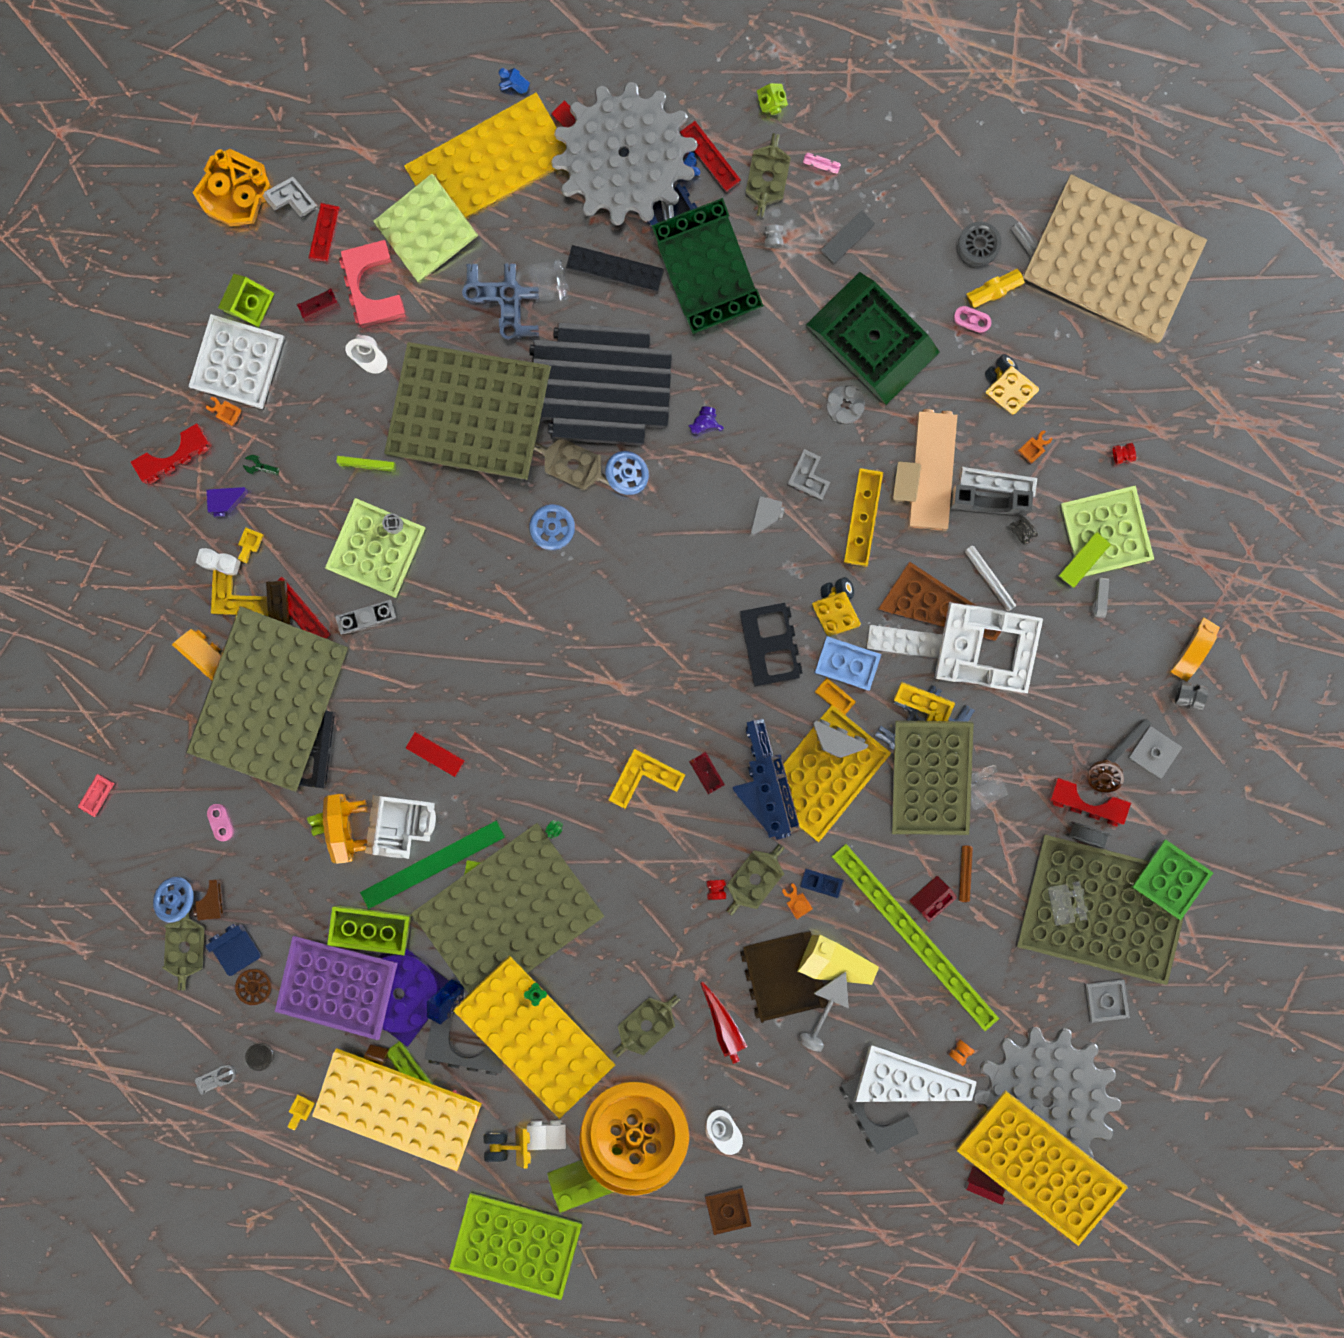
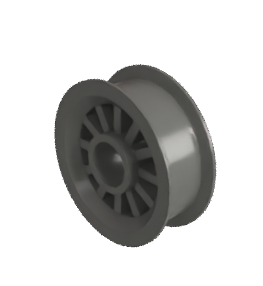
M980 221L969 224L962 231L958 240L960 256L965 262L974 266L989 264L996 258L1001 248V236L998 230L987 222ZM981 240L984 243V247H977L975 241Z
M1071 821L1073 827L1070 835H1066L1067 837L1107 850L1105 845L1108 836H1112L1111 834Z

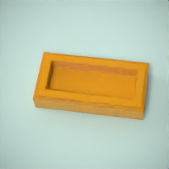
M827 677L814 692L830 706H835L844 715L856 703L854 699Z

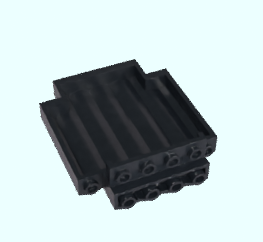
M559 322L553 330V339H556V341L534 340L533 344H530L529 356H532V362L551 366L540 422L552 420V422L548 423V434H551V439L642 446L645 438V427L665 429L668 426L672 351L649 349L650 330Z

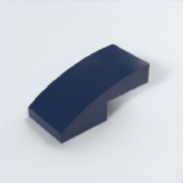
M805 869L800 887L839 898L844 880Z

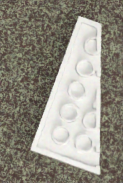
M870 1045L853 1102L972 1101L977 1082Z

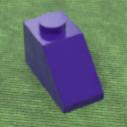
M245 487L207 489L208 513L217 518L225 517V514L231 513L248 494V489Z

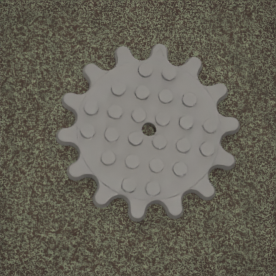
M629 82L625 85L623 94L614 97L605 86H599L595 90V104L591 107H586L580 102H574L570 106V112L575 117V124L569 128L558 127L555 130V138L565 143L566 150L563 154L554 156L551 164L554 169H564L569 173V179L562 185L561 192L567 197L576 193L582 194L585 197L582 212L588 217L593 216L598 209L606 208L610 212V221L614 225H621L624 222L626 213L631 210L638 212L643 221H650L654 217L653 204L658 200L665 201L668 205L677 204L679 196L673 189L674 183L679 179L691 180L694 177L693 168L684 164L683 156L697 148V141L692 137L685 138L679 133L680 127L687 121V114L682 110L672 114L666 113L663 109L666 101V95L663 91H656L650 98L642 99L638 94L637 84ZM623 148L629 150V155L626 157L619 155V151Z
M1031 1027L1028 1030V1041L1023 1046H1017L1009 1038L1003 1039L1000 1043V1048L1004 1054L1003 1060L997 1064L990 1061L982 1062L980 1070L989 1078V1086L984 1090L974 1091L972 1100L976 1104L986 1106L989 1110L1006 1090L1086 1154L1094 1158L1090 1149L1091 1141L1096 1138L1109 1141L1113 1137V1130L1104 1122L1105 1115L1109 1112H1117L1121 1108V1101L1116 1097L1108 1096L1105 1091L1106 1085L1116 1078L1115 1070L1109 1067L1098 1069L1094 1065V1058L1098 1054L1097 1045L1088 1043L1082 1049H1075L1071 1044L1072 1033L1067 1028L1059 1030L1054 1040L1047 1041L1038 1027ZM1045 1096L1052 1098L1053 1102L1050 1106H1043L1042 1099Z

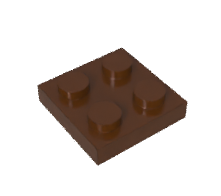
M743 1187L705 1196L714 1235L751 1227Z

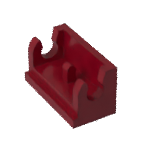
M332 288L302 303L296 304L305 322L340 306Z
M706 752L689 761L708 795L725 785Z

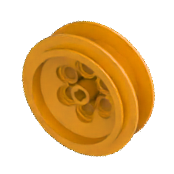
M641 1082L618 1084L601 1093L588 1108L579 1135L581 1157L591 1176L608 1190L629 1196L648 1194L666 1185L679 1170L689 1145L687 1120L678 1103L662 1089ZM632 1117L637 1121V1124L630 1125L627 1119ZM650 1126L653 1128L654 1133L647 1134L644 1128ZM618 1128L621 1134L615 1136L611 1133V1129ZM634 1137L637 1139V1141L632 1142L630 1138ZM653 1146L655 1153H648L645 1147ZM614 1147L620 1148L621 1151H622V1154H621V1155H615V1154H613L612 1148H614ZM636 1156L639 1159V1163L632 1164L629 1158Z

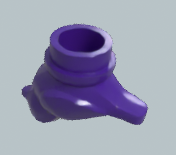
M702 406L699 416L694 419V423L688 425L694 434L711 428L721 431L724 429L715 420L717 416L716 409Z

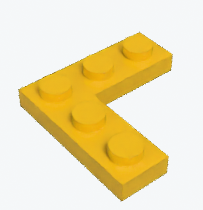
M213 570L211 614L236 615L238 608L241 606L268 616L267 596L232 595L233 575H226L218 570Z
M900 682L894 696V701L927 713L926 721H948L955 706L953 701L904 682Z
M634 749L609 801L626 809L642 775L677 792L685 774Z

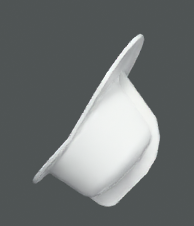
M358 334L355 339L347 343L345 349L347 355L367 372L381 373L387 367V359L378 349L377 343L372 337Z
M723 1110L712 1112L705 1126L707 1137L714 1142L722 1153L726 1155L737 1153L743 1144L740 1130L727 1112Z

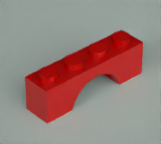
M196 423L180 433V446L173 455L167 458H156L146 452L131 461L141 481L145 484H152L159 479L160 475L164 473L167 475L173 472L177 465H184L192 460L191 457L196 454L202 455L209 450L208 447L212 445L201 426Z
M1055 778L1048 800L1053 801L1052 805L1060 808H1063L1064 805L1071 807V812L1077 814L1085 812L1089 814V818L1098 821L1100 818L1106 819L1107 824L1118 827V824H1125L1131 802L1113 796L1100 805H1089L1080 798L1077 792V784L1060 778Z

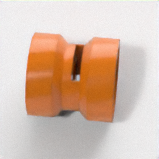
M959 1039L956 1043V1048L951 1050L948 1055L964 1066L968 1056H972L975 1051ZM957 1050H959L962 1054H964L965 1057H963L961 1054H959V1053L957 1052Z

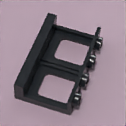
M785 603L740 611L754 687L799 679V674H803L801 663H797L796 655H799L797 644H793L792 637L795 636L794 626L789 624L788 618H791L790 607H786ZM782 612L787 630L786 633L765 638L761 637L757 617L764 614ZM789 649L792 655L794 670L792 672L769 675L765 654Z
M325 711L317 738L309 755L314 758L312 777L310 779L301 778L299 786L327 788L335 712Z

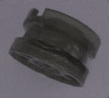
M1020 515L1019 520L1009 524L1013 534L1024 545L1030 543V539L1033 537L1036 538L1038 536L1033 525L1023 515Z
M255 1043L246 1051V1064L255 1071L265 1070L274 1061V1050L267 1043Z

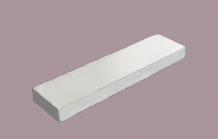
M961 467L959 485L975 486V489L999 493H1011L1013 490L1033 491L1034 498L1037 478Z

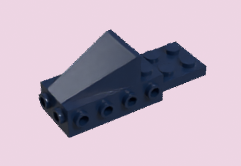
M764 719L746 722V733L752 742L751 752L753 757H756V761L749 762L750 766L748 767L751 778L753 777L754 781L733 786V791L768 832L769 838L775 837L776 840L786 838L792 835L791 832L799 830L800 826L781 754L773 756Z

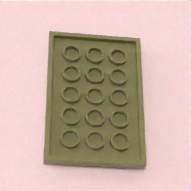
M895 721L892 834L969 835L973 721Z

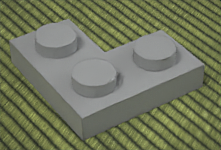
M294 177L274 186L263 194L264 199L274 211L289 203L300 217L315 210L317 206Z
M804 449L788 485L823 500L831 482L814 475L821 457Z

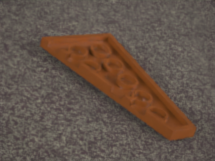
M909 562L878 610L944 628L949 602L977 605ZM984 628L983 638L996 641L1001 631Z

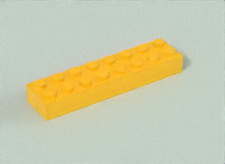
M862 468L858 471L843 562L845 564L868 566L883 472Z

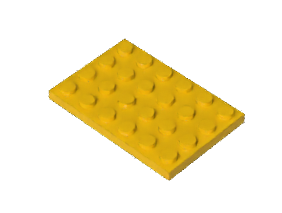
M833 705L828 708L820 719L829 722V727L835 730L839 727L848 731L847 735L854 738L857 735L865 739V744H868V747L838 758L822 750L813 727L783 763L799 826L817 842H820L891 754L890 751Z

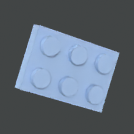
M827 636L815 673L870 691L882 654Z

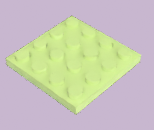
M433 174L429 175L373 221L417 282L425 279L478 236Z
M1136 485L1060 504L1073 557L1079 553L1096 532L1111 544L1084 577L1154 560Z
M355 498L325 569L397 598L426 527L400 517L403 521L402 531L398 534H390L382 525L383 518L390 514V512Z

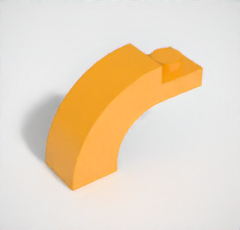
M1203 618L1189 644L1177 658L1171 673L1188 682L1212 648L1220 627Z

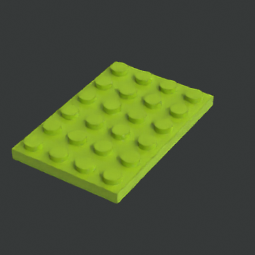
M470 1192L449 1270L562 1300L582 1223Z

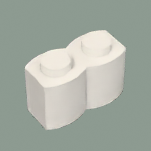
M207 548L199 549L196 563L203 568L218 570L226 575H237L240 561L232 555L218 554Z
M536 1120L530 1121L531 1124H527V1132L530 1134V1143L527 1144V1150L566 1149V1123H562L561 1120H550V1124H542V1121Z

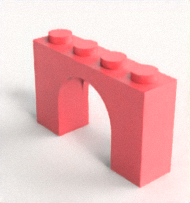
M382 240L341 251L342 257L339 258L341 268L346 270L347 275L344 276L346 287L351 289L352 294L348 295L351 305H355L356 312L353 313L356 324L359 323L362 328L406 317L400 295L381 300H371L360 292L359 282L366 270L392 262L386 241Z

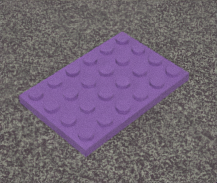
M293 936L275 1012L379 1040L397 963Z

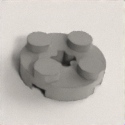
M843 385L831 392L826 407L829 416L833 420L842 424H851L862 415L865 400L862 393L854 386ZM842 400L850 401L849 409L846 410L845 407H841V404H843Z

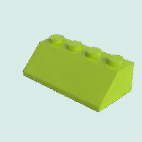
M335 905L332 907L327 945L405 955L412 915Z
M618 1147L612 1148L613 1154H615V1155H621V1154H622V1151H621L620 1148H618ZM582 1159L547 1173L560 1213L613 1193V1191L603 1187L591 1176Z

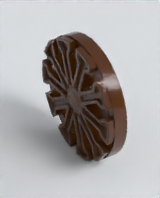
M1109 760L1098 761L1090 766L1087 780L1089 785L1096 791L1110 793L1122 786L1124 772L1115 762L1113 763Z
M259 969L244 971L238 976L235 983L237 997L247 1005L263 1003L270 996L272 989L270 978L264 971ZM249 972H252V980L248 975ZM257 973H260L261 976L256 980ZM244 976L248 982L243 981L241 978ZM263 978L267 980L266 982L260 983ZM239 984H242V985H244L245 987H244V988H239ZM268 986V990L263 989L261 987ZM246 991V994L241 996L240 993ZM260 992L264 993L266 996L263 998ZM251 995V1000L247 1001V997ZM255 995H256V996L258 997V999H259L258 1002L255 1001Z

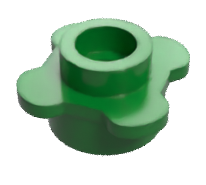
M552 820L545 830V833L548 834L547 836L551 839L558 837L563 830V823Z
M533 983L524 992V998L529 999L533 1006H538L539 1002L547 997V992L542 990L538 983Z

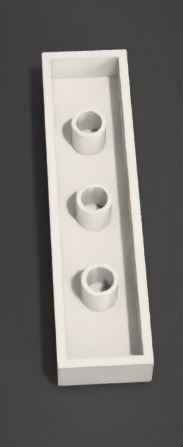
M870 625L866 649L938 659L943 635Z

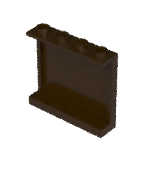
M810 930L742 946L743 951H740L742 963L746 962L748 970H744L747 982L751 981L752 989H749L751 1000H755L757 1005L754 1008L756 1019H760L761 1023L804 1011L826 1008L828 1000L814 994V992L824 986L823 980L813 979L798 972L812 936Z

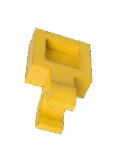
M245 527L238 543L240 547H243L238 560L247 564L251 551L257 553L264 535Z
M298 1094L289 1110L293 1117L287 1127L296 1130L301 1119L305 1121L308 1119L315 1102Z

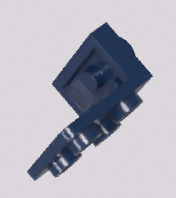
M235 923L225 929V934L222 936L216 934L208 940L210 943L205 946L209 952L213 951L228 976L236 974L261 957V953L243 924L237 926Z

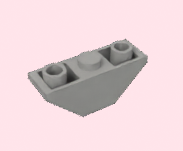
M391 600L335 616L341 635L366 630L396 619Z
M820 719L819 722L815 720L813 723L822 750L838 758L868 747V744H865V739L857 735L854 738L847 735L848 731L839 727L835 730L829 727L830 723Z

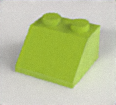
M233 274L218 308L235 318L259 328L274 293L245 276Z

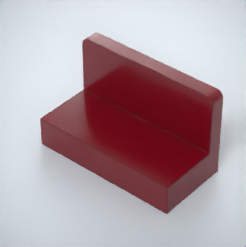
M936 876L910 899V903L930 923L958 897L939 876Z
M973 1166L964 1188L967 1191L1003 1205L1005 1200L1003 1195L1006 1189L982 1170Z

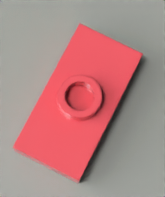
M97 774L78 808L96 817L115 783Z

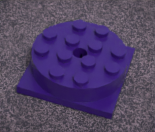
M406 948L405 955L382 952L378 958L397 963L382 1029L389 1032L408 1047L455 984ZM396 988H401L404 991L403 998H396Z

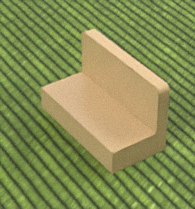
M898 462L893 500L896 502H916L921 470L919 463Z

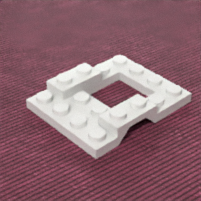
M949 602L934 678L953 682L975 683L990 688L1028 694L1043 618ZM984 628L1019 634L1011 670L977 664Z

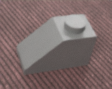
M760 496L751 536L759 534L777 523L778 518L783 517L785 507H781L782 501Z

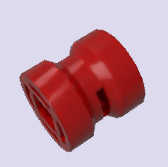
M1127 443L1123 447L1120 445L1113 446V457L1116 465L1122 464L1124 461H1136V451L1133 443Z
M725 879L706 881L709 888L708 900L726 899V892H724V887L726 886Z

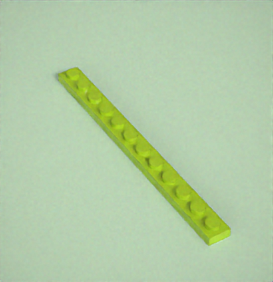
M847 844L843 845L831 856L984 1031L999 1020L998 1016Z

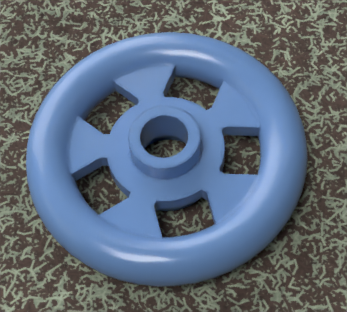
M621 451L613 454L607 461L605 467L606 479L615 491L624 495H634L641 492L647 485L649 479L648 468L644 460L637 454L630 451ZM627 459L634 461V464L626 463ZM617 461L621 464L619 469L614 467ZM625 470H628L630 475L626 474ZM636 470L641 471V477H636ZM616 475H618L619 479L622 481L621 483H618L615 480L614 477ZM634 481L635 486L629 487L627 482Z
M550 504L542 506L535 511L529 523V531L537 545L544 549L556 550L570 542L574 535L575 523L567 509L559 505ZM556 512V518H548L547 513ZM565 518L567 526L562 528L559 520ZM539 519L544 520L542 528L537 527ZM549 524H555V529L550 530L548 528ZM562 532L564 537L557 541L555 536ZM543 533L550 536L548 541L541 538Z
M172 877L162 882L153 898V908L156 915L165 922H176L184 918L193 904L194 894L191 885L181 877ZM174 885V890L168 892V887ZM182 888L185 890L184 895H181L179 892ZM162 896H165L164 904H161ZM182 903H184V906L179 911L177 908H179L182 905ZM167 908L172 909L170 915L165 913Z

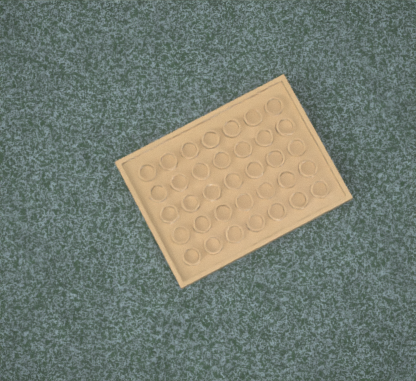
M1071 174L1027 266L1023 279L1160 343L1207 239Z

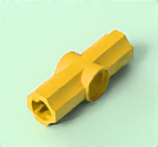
M1017 268L1001 277H994L985 282L983 286L967 293V300L973 309L991 300L995 301L1005 296L1007 292L1022 286L1025 283L1023 276Z

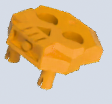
M219 149L214 155L209 157L204 168L206 174L192 193L208 216L229 226L254 224L261 202H266L263 194L272 188L266 176L265 166L232 149L224 152L222 149ZM237 172L243 174V176L238 178ZM218 182L223 183L221 187L216 186ZM244 194H248L247 199H242Z
M345 794L328 795L323 799L325 840L333 863L354 861L355 852L365 851L366 846L364 844H367V839H353L350 814L367 812V807H359L367 805L366 800L349 802L346 800Z

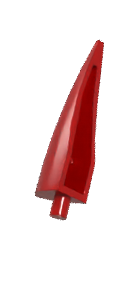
M701 982L700 984L715 1026L717 1041L724 1057L730 1056L733 1064L740 1062L736 1052L747 1047L744 1038L719 999L704 982Z

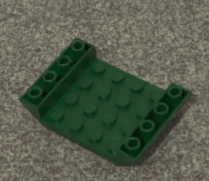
M723 198L651 225L662 260L692 334L764 306L747 268Z

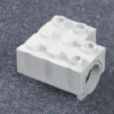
M373 795L365 853L409 859L411 840L430 842V835L434 830L436 821L435 803Z

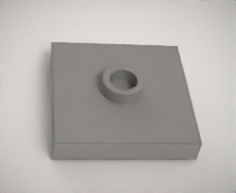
M1149 726L1128 758L1159 779H1162L1182 747L1152 726Z
M1124 979L1085 984L1091 1023L1130 1018Z

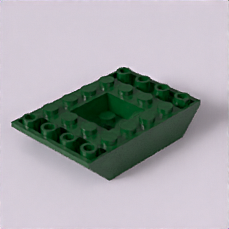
M861 272L850 280L806 324L885 405L940 353L930 336L874 280ZM877 331L880 335L879 339L871 340L869 332Z

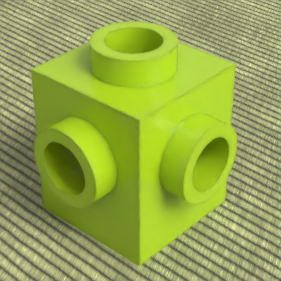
M769 83L757 90L762 112H770L771 115L780 113L782 108L788 106L782 84Z

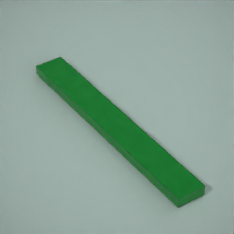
M496 820L361 891L360 894L366 906L370 909L504 839L505 835Z

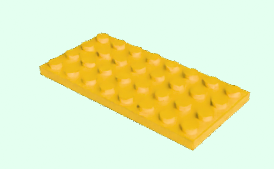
M536 92L407 163L404 167L415 186L433 174L467 219L555 170L552 167L551 160L554 156L563 154L566 150V145L555 138L554 133L557 127Z
M509 955L453 1011L560 1119L615 1066V1063L548 994L546 998L539 1002L538 1006H533L529 999L524 998V992L536 982Z
M336 1048L312 1117L457 1171L482 1103Z
M1006 1090L956 1148L957 1152L1078 1246L1128 1188L1124 1182Z

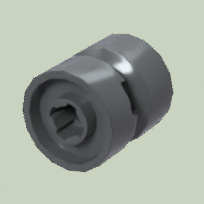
M1181 680L1176 690L1174 702L1185 707L1190 705V708L1202 711L1207 701L1208 687L1198 684L1193 686L1192 683Z

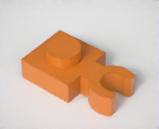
M211 397L210 399L215 402V406L210 408L206 405L205 408L210 412H218L215 416L216 418L234 427L242 410L227 401H224L221 405L217 398Z
M1045 430L1038 434L1037 440L1032 437L1018 450L1030 464L1046 451L1042 446L1050 444L1053 440L1052 437L1048 441L1042 439V435L1046 432Z
M791 883L792 893H787L784 888L782 892L791 899L787 902V905L795 918L798 919L813 910L803 893L797 895V888Z

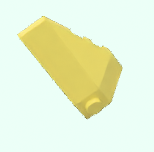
M812 935L798 972L813 979L831 981L846 972L847 982L872 985L879 967L822 935Z

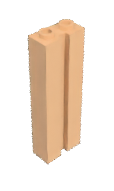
M923 409L922 412L917 414L913 463H919L921 470L916 502L910 501L908 528L942 531L948 529L957 415H953L952 411L934 413V410Z

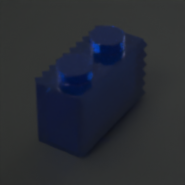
M450 979L426 1001L427 1018L440 1025L445 1020H448L452 1013H455L453 1009L464 999L463 985Z

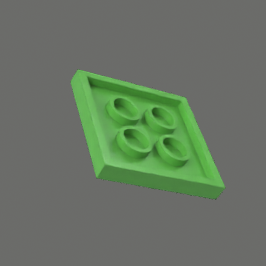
M1164 839L1132 887L1178 920H1182L1213 872Z

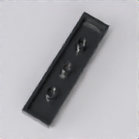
M575 245L571 246L566 270L656 294L659 292L664 273L663 268Z

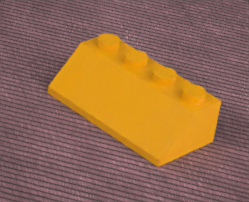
M190 629L178 638L172 646L212 681L221 657L219 652L221 649L213 642L209 644L205 640L207 636L199 629L197 631Z

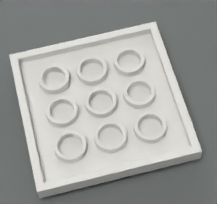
M211 314L188 387L263 409L285 337Z

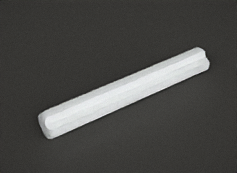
M973 545L965 550L966 555L1005 609L1010 611L1015 608L1016 604Z

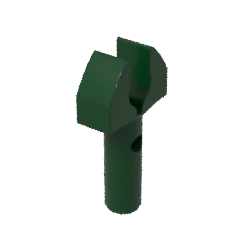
M252 454L245 457L246 460L253 461L256 466L252 467L243 465L247 473L255 475V472L260 470L274 475L279 474V468L260 463L259 456Z

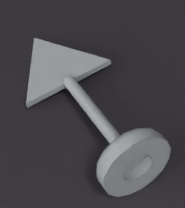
M846 972L814 992V994L828 999L829 1002L813 1034L801 1033L798 1037V1041L802 1045L813 1051L821 1052L824 1047L823 1042L816 1036L833 1003L835 1002L849 1008Z

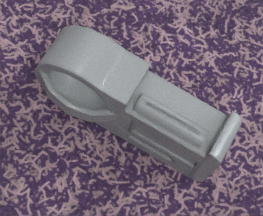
M1109 578L1097 579L1096 599L1092 606L1095 617H1106Z
M225 1064L196 1078L195 1083L200 1094H205V1092L218 1087V1085L221 1087L231 1083L236 1078V1070L233 1066ZM222 1068L230 1069V1071L219 1075ZM233 1074L231 1080H229V1081H223V1080H221L222 1078L227 1077V1076Z

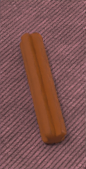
M968 845L962 846L960 902L970 901L973 847Z

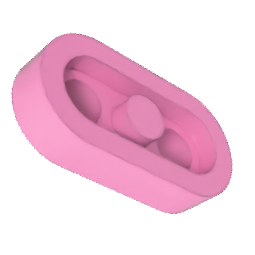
M962 306L954 313V321L964 328L978 333H985L991 327V318L983 312ZM965 314L967 319L962 320L960 315ZM978 321H983L984 326L980 327Z
M221 804L211 805L207 810V817L214 837L219 841L230 840L234 834V829L227 809ZM215 810L220 812L218 817L213 815ZM221 828L226 830L225 835L220 834Z

